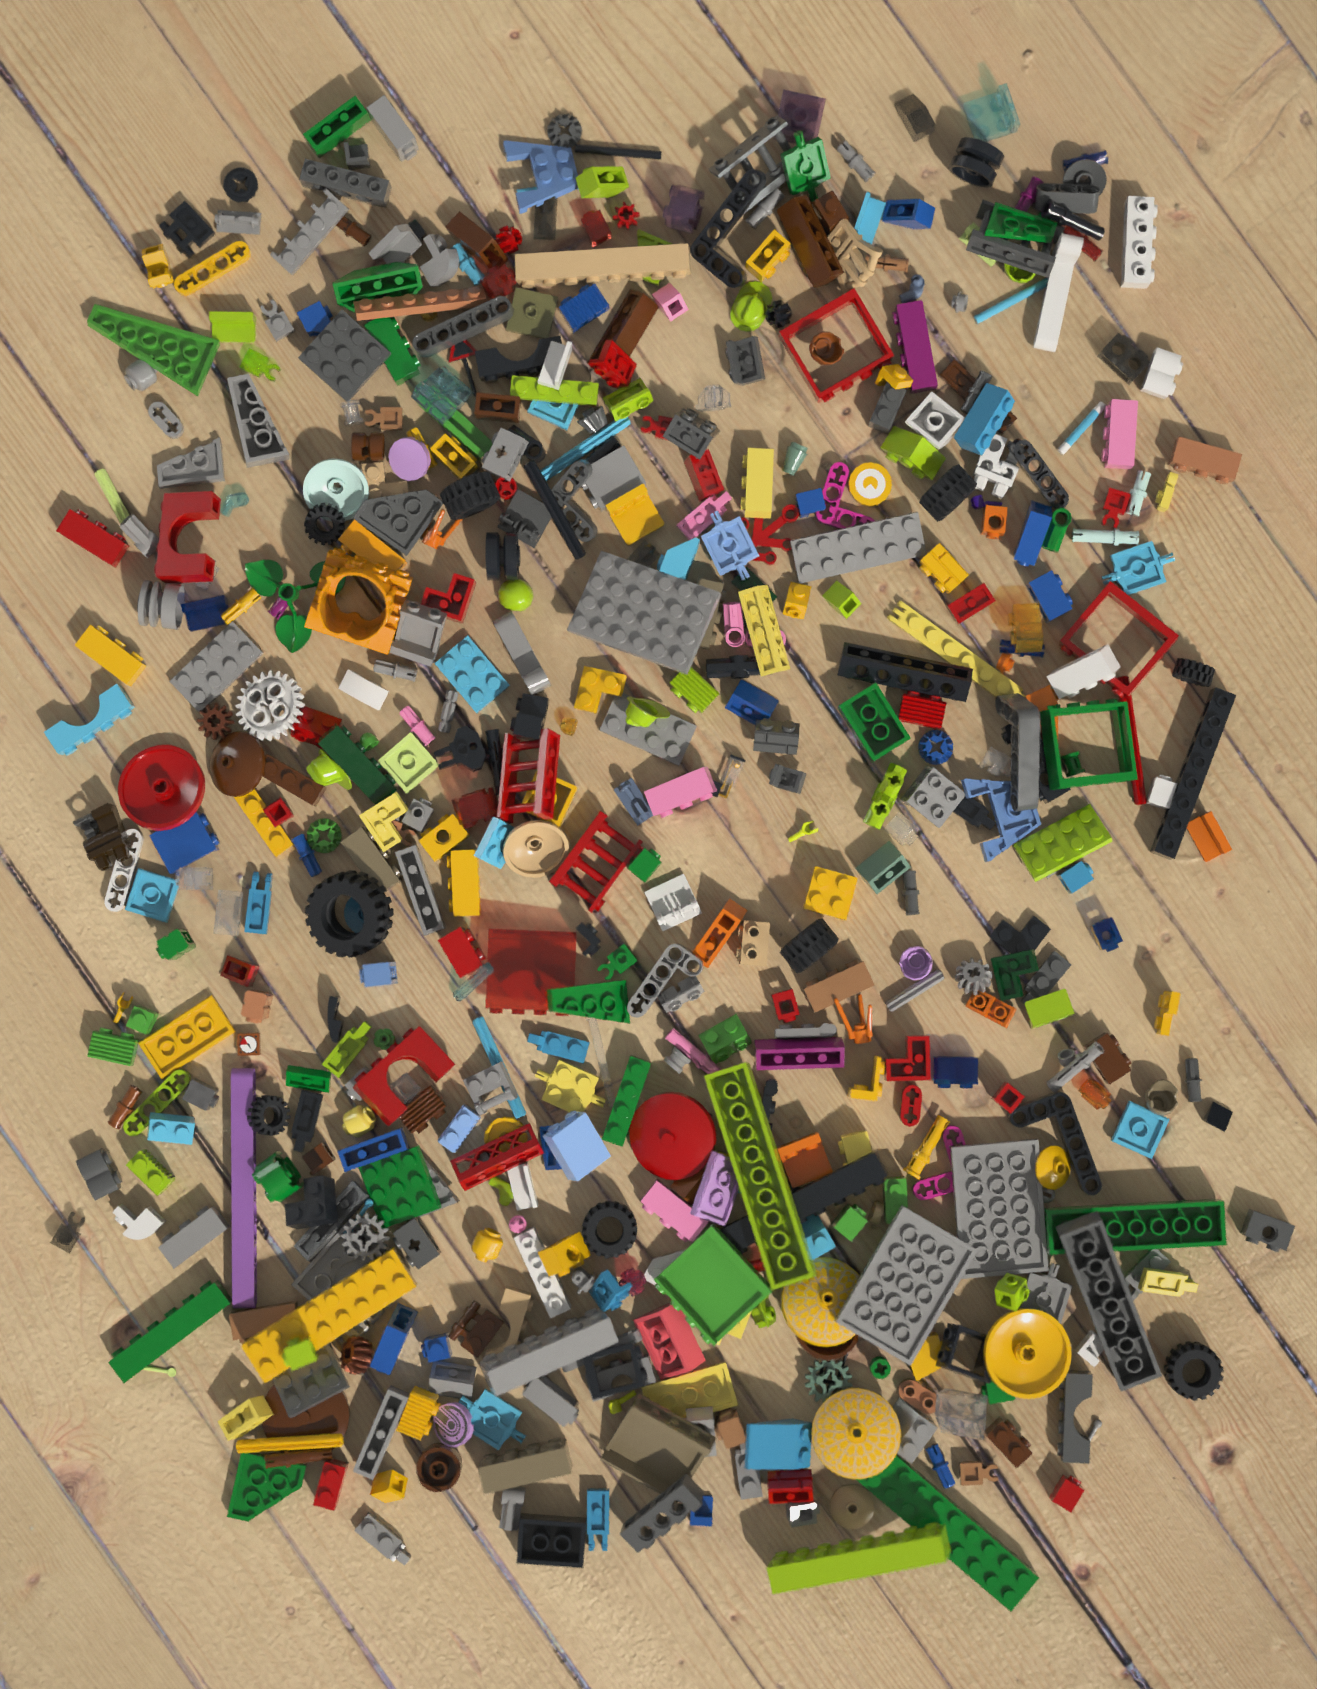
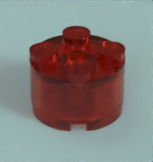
M493 786L488 788V792L483 788L461 795L462 798H459L458 802L456 798L451 799L458 823L463 825L464 829L475 826L478 820L484 819V822L492 820L493 816L497 818L498 801Z

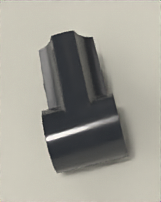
M515 424L508 429V431L529 442L523 455L530 461L534 460L538 463L545 458V448L539 441L529 436ZM535 446L540 448L537 456H530L531 448Z

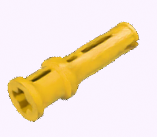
M937 1115L918 1150L912 1152L913 1157L907 1167L902 1169L903 1171L918 1180L921 1178L920 1173L925 1165L929 1164V1156L950 1121Z

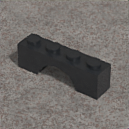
M561 336L539 339L535 352L530 357L520 361L505 358L496 347L475 351L480 380L485 381V383H493L501 377L511 379L512 375L519 376V374L523 373L536 375L541 373L540 370H542L551 341L562 344Z

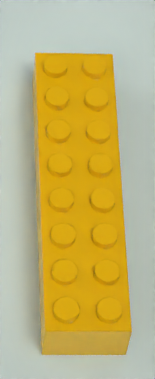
M392 1247L381 1256L376 1257L242 1343L241 1347L265 1384L290 1368V1366L286 1367L282 1358L284 1348L288 1346V1341L300 1337V1340L310 1336L317 1351L416 1288L417 1282L395 1247Z

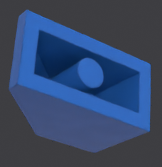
M921 199L887 200L882 221L910 229H931L935 207Z

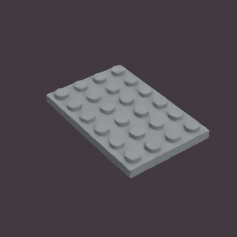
M601 551L567 630L575 635L687 675L719 602L721 593Z
M1027 1139L950 1146L957 1238L978 1250L961 1279L1000 1276L1006 1273L1022 1274L1048 1271L1043 1191L1035 1172L1036 1160L1040 1154L1039 1140Z
M901 1205L834 1321L911 1366L978 1250Z

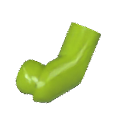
M497 1176L491 1178L488 1184L498 1189L499 1203L503 1206H508L513 1201L510 1183Z

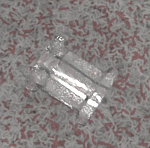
M350 400L348 403L343 402L340 404L345 414V426H355L364 422L359 412V400Z

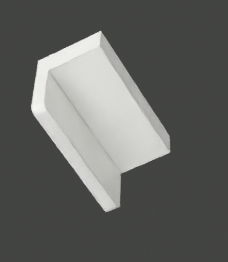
M551 341L538 384L559 390L572 352V342L567 341V344L563 345Z
M523 1163L508 1170L517 1211L538 1207L539 1204L529 1163Z

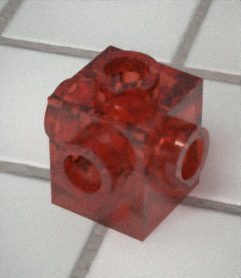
M498 264L487 271L488 275L480 281L491 300L500 294L505 297L514 291L512 287L517 284L514 271L508 268L506 264L500 268Z

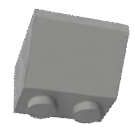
M899 1397L892 1407L898 1417L901 1429V1440L897 1454L912 1464L938 1427L933 1421Z

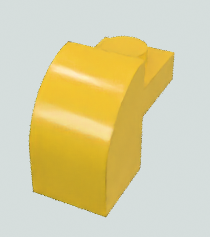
M163 243L142 249V258L148 272L147 280L150 288H161L174 283L173 273Z

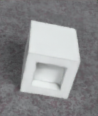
M1090 1330L1074 1350L1095 1367L1100 1361L1098 1356L1104 1349L1099 1336Z

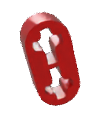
M913 1084L907 1085L903 1089L900 1105V1120L909 1127L915 1126L919 1122L922 1104V1091ZM911 1088H914V1092L918 1093V1097L913 1098V1104H909L910 1097L906 1096V1092H910ZM909 1107H912V1114L916 1115V1118L908 1123V1120L904 1118V1114H908Z

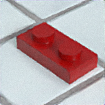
M982 583L946 607L959 625L996 600L986 584Z

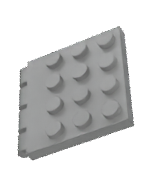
M349 1220L346 1222L345 1225H349V1226L351 1225V1224L349 1223ZM357 1224L352 1232L359 1231L361 1226ZM343 1227L291 1284L308 1300L372 1261L369 1256H367L365 1261H362L361 1256L353 1259L354 1252L346 1253L349 1247L342 1246L346 1241V1238L341 1237V1234L345 1231ZM365 1231L362 1235H360V1238H364V1242L366 1244L367 1240L370 1239L371 1236H368L367 1232ZM352 1241L353 1245L360 1250V1246L357 1244V1242ZM379 1242L370 1244L369 1251L375 1249ZM380 1248L382 1253L387 1251L386 1249ZM381 1309L365 1320L374 1325L385 1310ZM364 1320L345 1333L349 1337L352 1335L363 1337L370 1329V1326Z

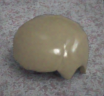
M1164 1079L1155 1081L1148 1087L1145 1093L1146 1106L1154 1114L1161 1116L1170 1114L1178 1105L1176 1100L1178 1089L1170 1081Z

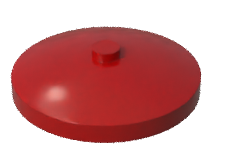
M156 745L136 754L125 766L118 783L119 802L125 814L137 825L154 831L173 829L188 821L200 807L205 793V777L201 766L190 753L173 745Z
M664 1092L652 1096L636 1110L630 1124V1144L635 1157L647 1171L663 1179L681 1180L695 1175L707 1165L711 1152L715 1150L716 1130L710 1114L700 1102L683 1093Z

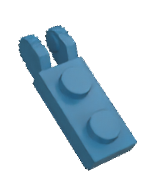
M254 871L251 889L249 888L244 932L267 934L273 874L267 873L265 877V890H259L257 888L260 875L259 872Z
M587 1488L589 1551H594L595 1548L594 1535H602V1551H607L609 1488Z

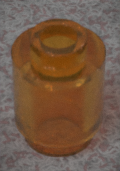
M1088 1078L1078 1090L1081 1093V1097L1096 1110L1100 1108L1104 1110L1112 1101L1110 1099L1111 1093L1099 1082L1093 1081L1091 1078Z

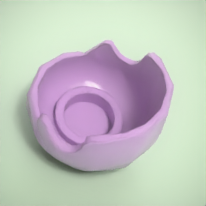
M913 946L902 953L899 965L905 977L911 980H921L930 973L933 961L927 949Z

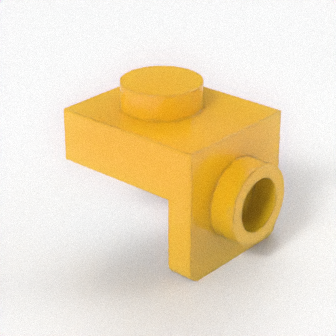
M899 364L882 366L875 384L882 386L888 382L894 389L911 387L913 379Z
M790 581L783 615L804 619L811 586Z

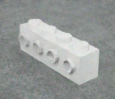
M1128 196L1125 200L1121 287L1147 289L1150 282L1154 281L1155 271L1151 269V261L1155 259L1156 249L1152 247V239L1156 238L1157 228L1153 226V218H1156L1158 209L1157 204H1154V197Z

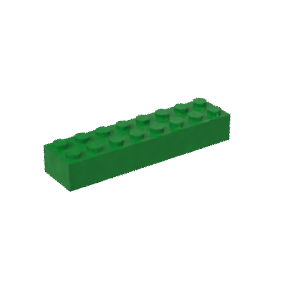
M1221 1199L1044 1208L1046 1244L1049 1255L1066 1254L1056 1226L1098 1211L1114 1251L1227 1245L1224 1201Z

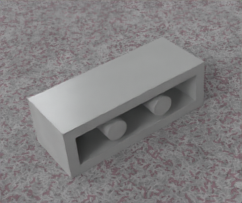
M215 1205L210 1209L208 1206H205L196 1213L198 1218L192 1222L188 1219L179 1226L180 1231L173 1235L171 1232L161 1239L163 1244L158 1248L173 1268H176L230 1227Z

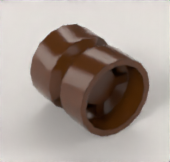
M353 432L351 440L352 460L365 461L367 458H370L371 461H384V433L371 432L367 436L365 432Z

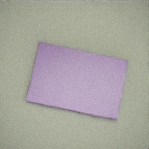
M714 1151L711 1152L690 1212L691 1215L726 1227L739 1190L730 1157Z

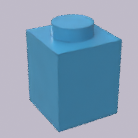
M1078 861L1057 875L1067 892L1072 894L1094 879L1092 877L1094 872L1087 862Z

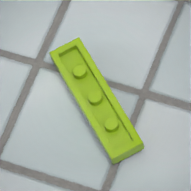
M512 375L510 396H518L521 400L597 406L599 383L562 380L560 388L557 390L538 384L539 378Z

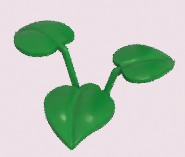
M264 559L246 563L247 579L251 587L258 594L272 596L276 588H278L279 597L287 601L293 616H282L278 620L275 630L279 641L290 653L297 652L310 639L312 629L304 627L307 616H297L293 602L298 599L300 590L318 586L325 561L317 563L310 570V578L314 583L298 585L297 587L289 583L279 584L284 578V572L276 561ZM346 576L339 581L336 594L343 589Z

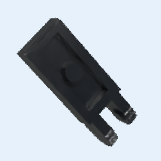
M773 1078L767 1079L762 1099L768 1122L770 1114H774L776 1101H772V1096L778 1092V1083ZM769 1123L770 1128H771V1132H772V1124H773V1123Z

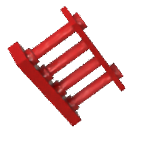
M549 728L541 729L539 740L522 742L509 733L505 734L497 818L510 824L513 823L514 813L534 811L533 814L545 820L553 819L560 734ZM539 748L538 760L519 762V751ZM537 769L536 781L517 783L518 771ZM535 790V801L533 803L515 804L516 792Z
M602 811L598 813L549 881L555 887L559 884L567 886L589 902L591 907L588 911L591 913L594 910L598 912L606 902L603 900V897L632 857L637 858L644 849L641 846L642 840L639 839L634 844L609 826V822L606 821L608 816ZM597 831L600 833L603 831L630 851L623 862L595 843L596 840L593 837ZM584 849L592 850L617 869L610 880L582 860L583 857L580 855ZM572 866L574 868L578 867L604 886L598 897H595L569 878L570 875L567 873Z

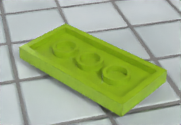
M1091 804L1013 844V847L1034 882H1037L1112 842V837Z

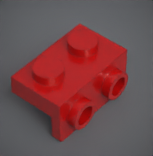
M306 706L299 708L304 714L297 715L296 717L300 723L293 722L292 725L295 730H291V737L300 742H307L323 749L317 743V740L336 723L340 727L342 719Z

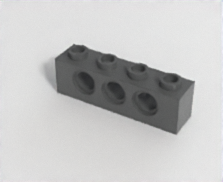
M309 159L304 160L299 179L303 187L321 192L327 188L333 195L384 208L387 207L392 188L389 180Z
M687 1474L683 1475L623 1523L620 1535L637 1553L644 1548H650L657 1537L665 1536L670 1531L671 1526L675 1523L680 1524L691 1510L695 1512L701 1507L704 1491Z

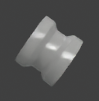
M676 1047L672 1049V1054L664 1059L679 1074L683 1071V1066L691 1062Z

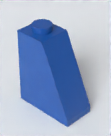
M1031 500L1014 552V560H1017L1018 564L1035 566L1052 519V506Z
M397 1304L370 1364L371 1368L376 1369L380 1373L391 1374L418 1311L402 1304Z

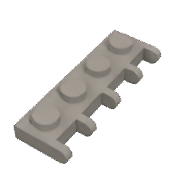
M327 188L323 192L328 198L320 207L314 203L311 205V208L316 212L308 222L304 224L301 220H298L297 224L302 229L292 240H289L286 236L282 239L287 246L279 256L273 251L270 253L291 275L296 273L349 210Z

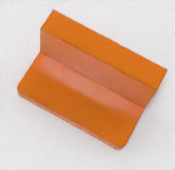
M1212 811L1206 812L1188 823L1186 829L1204 862H1208L1232 850Z

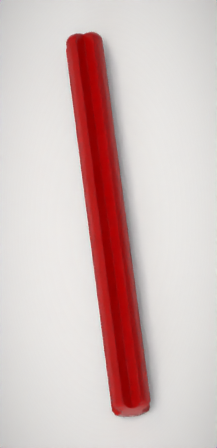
M1128 676L1117 678L1126 686L1130 684ZM1131 694L1128 699L1119 697L1120 702L1127 701L1138 777L1137 780L1131 781L1134 804L1143 805L1146 804L1147 799Z

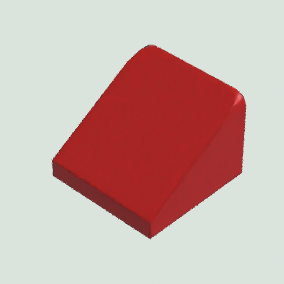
M281 797L263 809L275 828L294 817V814Z

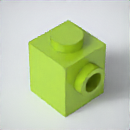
M310 1336L300 1340V1337L288 1341V1346H285L284 1353L282 1354L286 1367L290 1366L291 1370L305 1366L318 1359Z

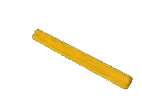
M341 1433L244 1439L236 1442L237 1453L341 1447L344 1439Z

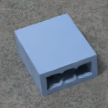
M571 1111L565 1116V1120L550 1126L548 1132L543 1135L544 1140L568 1180L579 1181L611 1157L586 1112Z

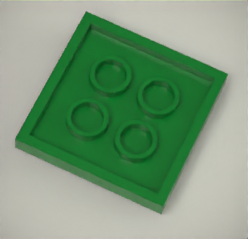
M419 1145L359 1167L370 1199L373 1200V1208L376 1215H378V1221H385L382 1225L383 1228L442 1208Z

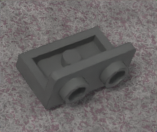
M752 336L738 341H726L727 348L725 353L730 362L731 369L729 370V375L733 383L744 386L765 380L758 337Z

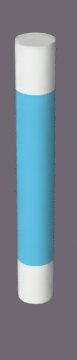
M1100 401L1059 446L1057 451L1061 455L1067 452L1105 409L1103 402Z

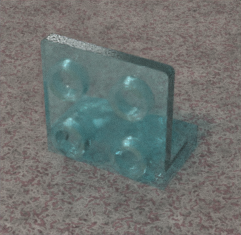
M1007 83L999 85L996 93L963 104L973 138L987 142L1015 133L1019 129L1020 121Z

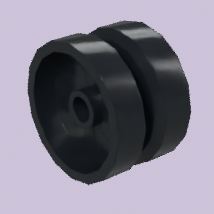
M970 137L961 138L956 149L958 155L953 156L948 169L954 176L964 182L978 187H992L997 176L995 170L1000 168L1005 157L998 148L982 140Z
M487 532V580H499L501 577V567H504V575L507 580H518L521 561L518 532H506L503 546H501V538L498 532Z

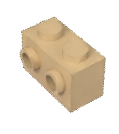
M743 921V925H739L738 938H742L741 947H737L736 960H740L741 965L767 967L770 923Z

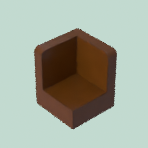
M324 1141L302 1156L311 1170L309 1172L311 1176L336 1160Z

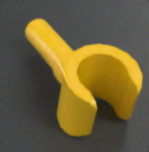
M125 992L121 994L117 1001L119 1007L113 1020L116 1024L119 1023L124 1010L129 1008L133 1001V996H131L129 1001L123 999Z

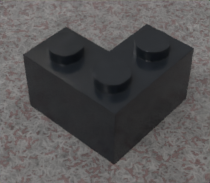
M523 693L522 698L518 697L516 710L519 713H517L516 717H512L510 730L516 738L525 740L540 739L541 729H544L549 698Z
M324 1175L303 1179L305 1201L285 1204L286 1226L294 1229H304L337 1223L335 1179Z

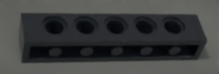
M844 642L837 676L966 702L972 682L973 669Z

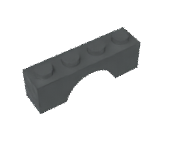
M1068 1370L1066 1377L1059 1385L1060 1389H1063V1398H1059V1411L1062 1412V1420H1058V1434H1062L1061 1442L1057 1443V1456H1061L1062 1462L1090 1464V1440L1075 1429L1073 1417L1077 1406L1085 1399L1092 1397L1093 1374L1091 1371Z

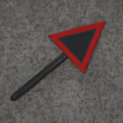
M465 340L451 347L448 363L463 360L473 396L476 397L477 391L466 358L474 356L477 350Z

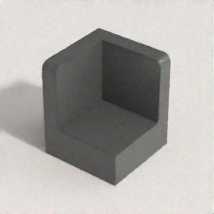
M344 142L346 163L349 170L371 167L367 144L350 146L348 142Z

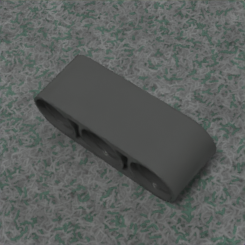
M1042 183L1037 185L1035 209L1042 211L1046 201L1051 199L1054 201V204L1063 208H1070L1071 213L1092 214L1097 212L1100 189L1094 185Z

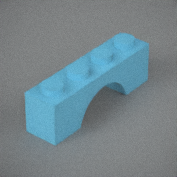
M115 684L99 695V711L90 723L82 726H73L61 720L44 731V734L58 754L68 756L77 750L76 746L82 742L86 744L96 737L94 734L100 730L104 732L114 726L113 722L119 718L121 720L132 714L131 710L135 706L121 685Z

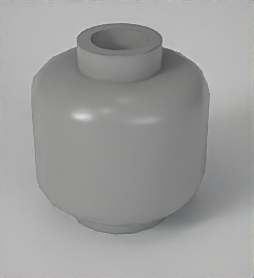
M140 359L125 369L126 375H124V378L133 390L144 391L157 381L156 372L158 371Z

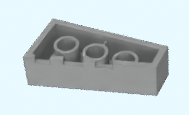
M244 374L227 378L246 467L289 460V452L276 430L250 375Z

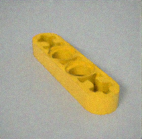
M243 241L232 243L179 275L174 281L176 291L182 296L193 294L246 262L251 256L250 248ZM239 247L245 249L242 257L239 254L235 255L237 253L236 249ZM229 252L232 256L235 255L233 257V259L235 260L233 263L230 257L227 255V253ZM221 257L226 258L228 261L227 266L222 269L216 267V261ZM200 269H207L209 271V276L204 280L197 277ZM192 274L194 279L198 282V284L196 285L193 281L190 282L192 280L190 277ZM182 281H185L186 283L190 282L187 285V290H184V288H180L182 286Z

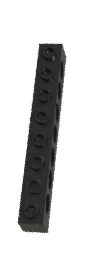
M1217 687L1210 690L1178 775L1177 786L1170 809H1166L1150 853L1169 860L1175 859L1236 698L1235 694Z

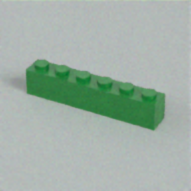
M209 1280L200 1287L201 1293L197 1296H194L192 1293L182 1301L184 1306L178 1310L176 1307L172 1308L164 1314L166 1317L164 1321L159 1323L156 1320L147 1327L148 1333L144 1336H141L139 1333L129 1341L131 1345L124 1350L123 1347H120L111 1354L113 1359L108 1363L123 1383L127 1382L232 1302L231 1296L219 1280L214 1283Z

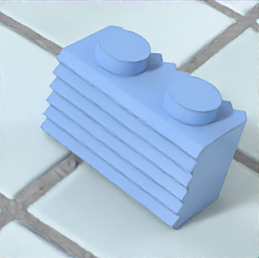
M463 1104L437 1142L452 1153L457 1152L460 1145L466 1140L465 1138L468 1137V1134L471 1133L473 1127L478 1123V1120L481 1119V1116L466 1104Z

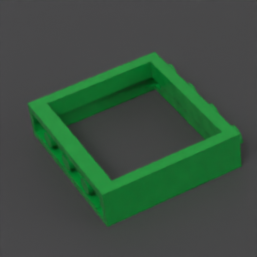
M1118 699L1105 700V704H1100L1099 700L1086 702L1085 706H1080V702L1068 703L1065 708H1061L1060 704L1049 705L1047 710L1039 712L1050 790L1120 783L1138 779L1127 701L1118 702ZM1112 711L1120 773L1063 779L1055 717Z

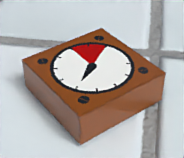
M260 1033L237 1034L238 1056L261 1055Z

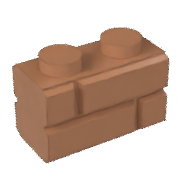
M259 990L245 991V1004L242 1005L241 1015L246 1017L245 1021L258 1024L262 1023L263 1019L269 1018L271 1009L269 1005L272 1004L273 1000L272 993Z

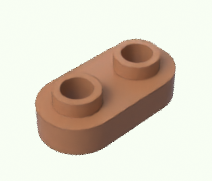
M905 1379L898 1386L900 1397L923 1413L931 1414L938 1409L940 1404L938 1396L917 1381ZM909 1387L914 1389L911 1395L906 1394V1389ZM927 1399L932 1400L931 1406H925Z

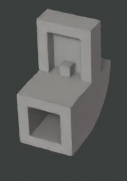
M429 234L423 240L433 258L420 268L430 286H441L456 274L459 267V255L457 249L446 248L447 243L442 236Z

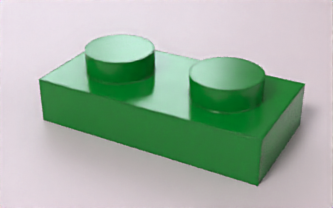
M288 1065L286 1070V1086L329 1093L331 1072Z

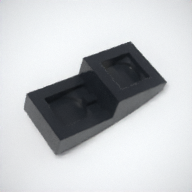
M330 996L327 1012L328 1028L332 1042L338 1043L344 1024L343 1020L336 1019L341 997Z

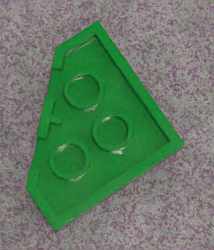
M253 1452L241 1453L227 1517L249 1522L263 1511L299 1490L303 1485L307 1464H294L289 1468L279 1466L266 1469L265 1455Z

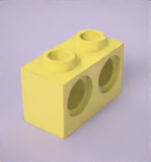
M264 1395L249 1398L217 1422L229 1441L243 1437L274 1414Z

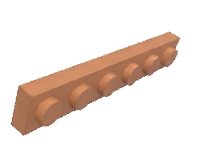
M469 287L467 289H449L441 292L430 291L423 294H406L397 297L386 296L379 299H362L353 302L356 320L361 321L474 308L485 303L486 296L483 287Z

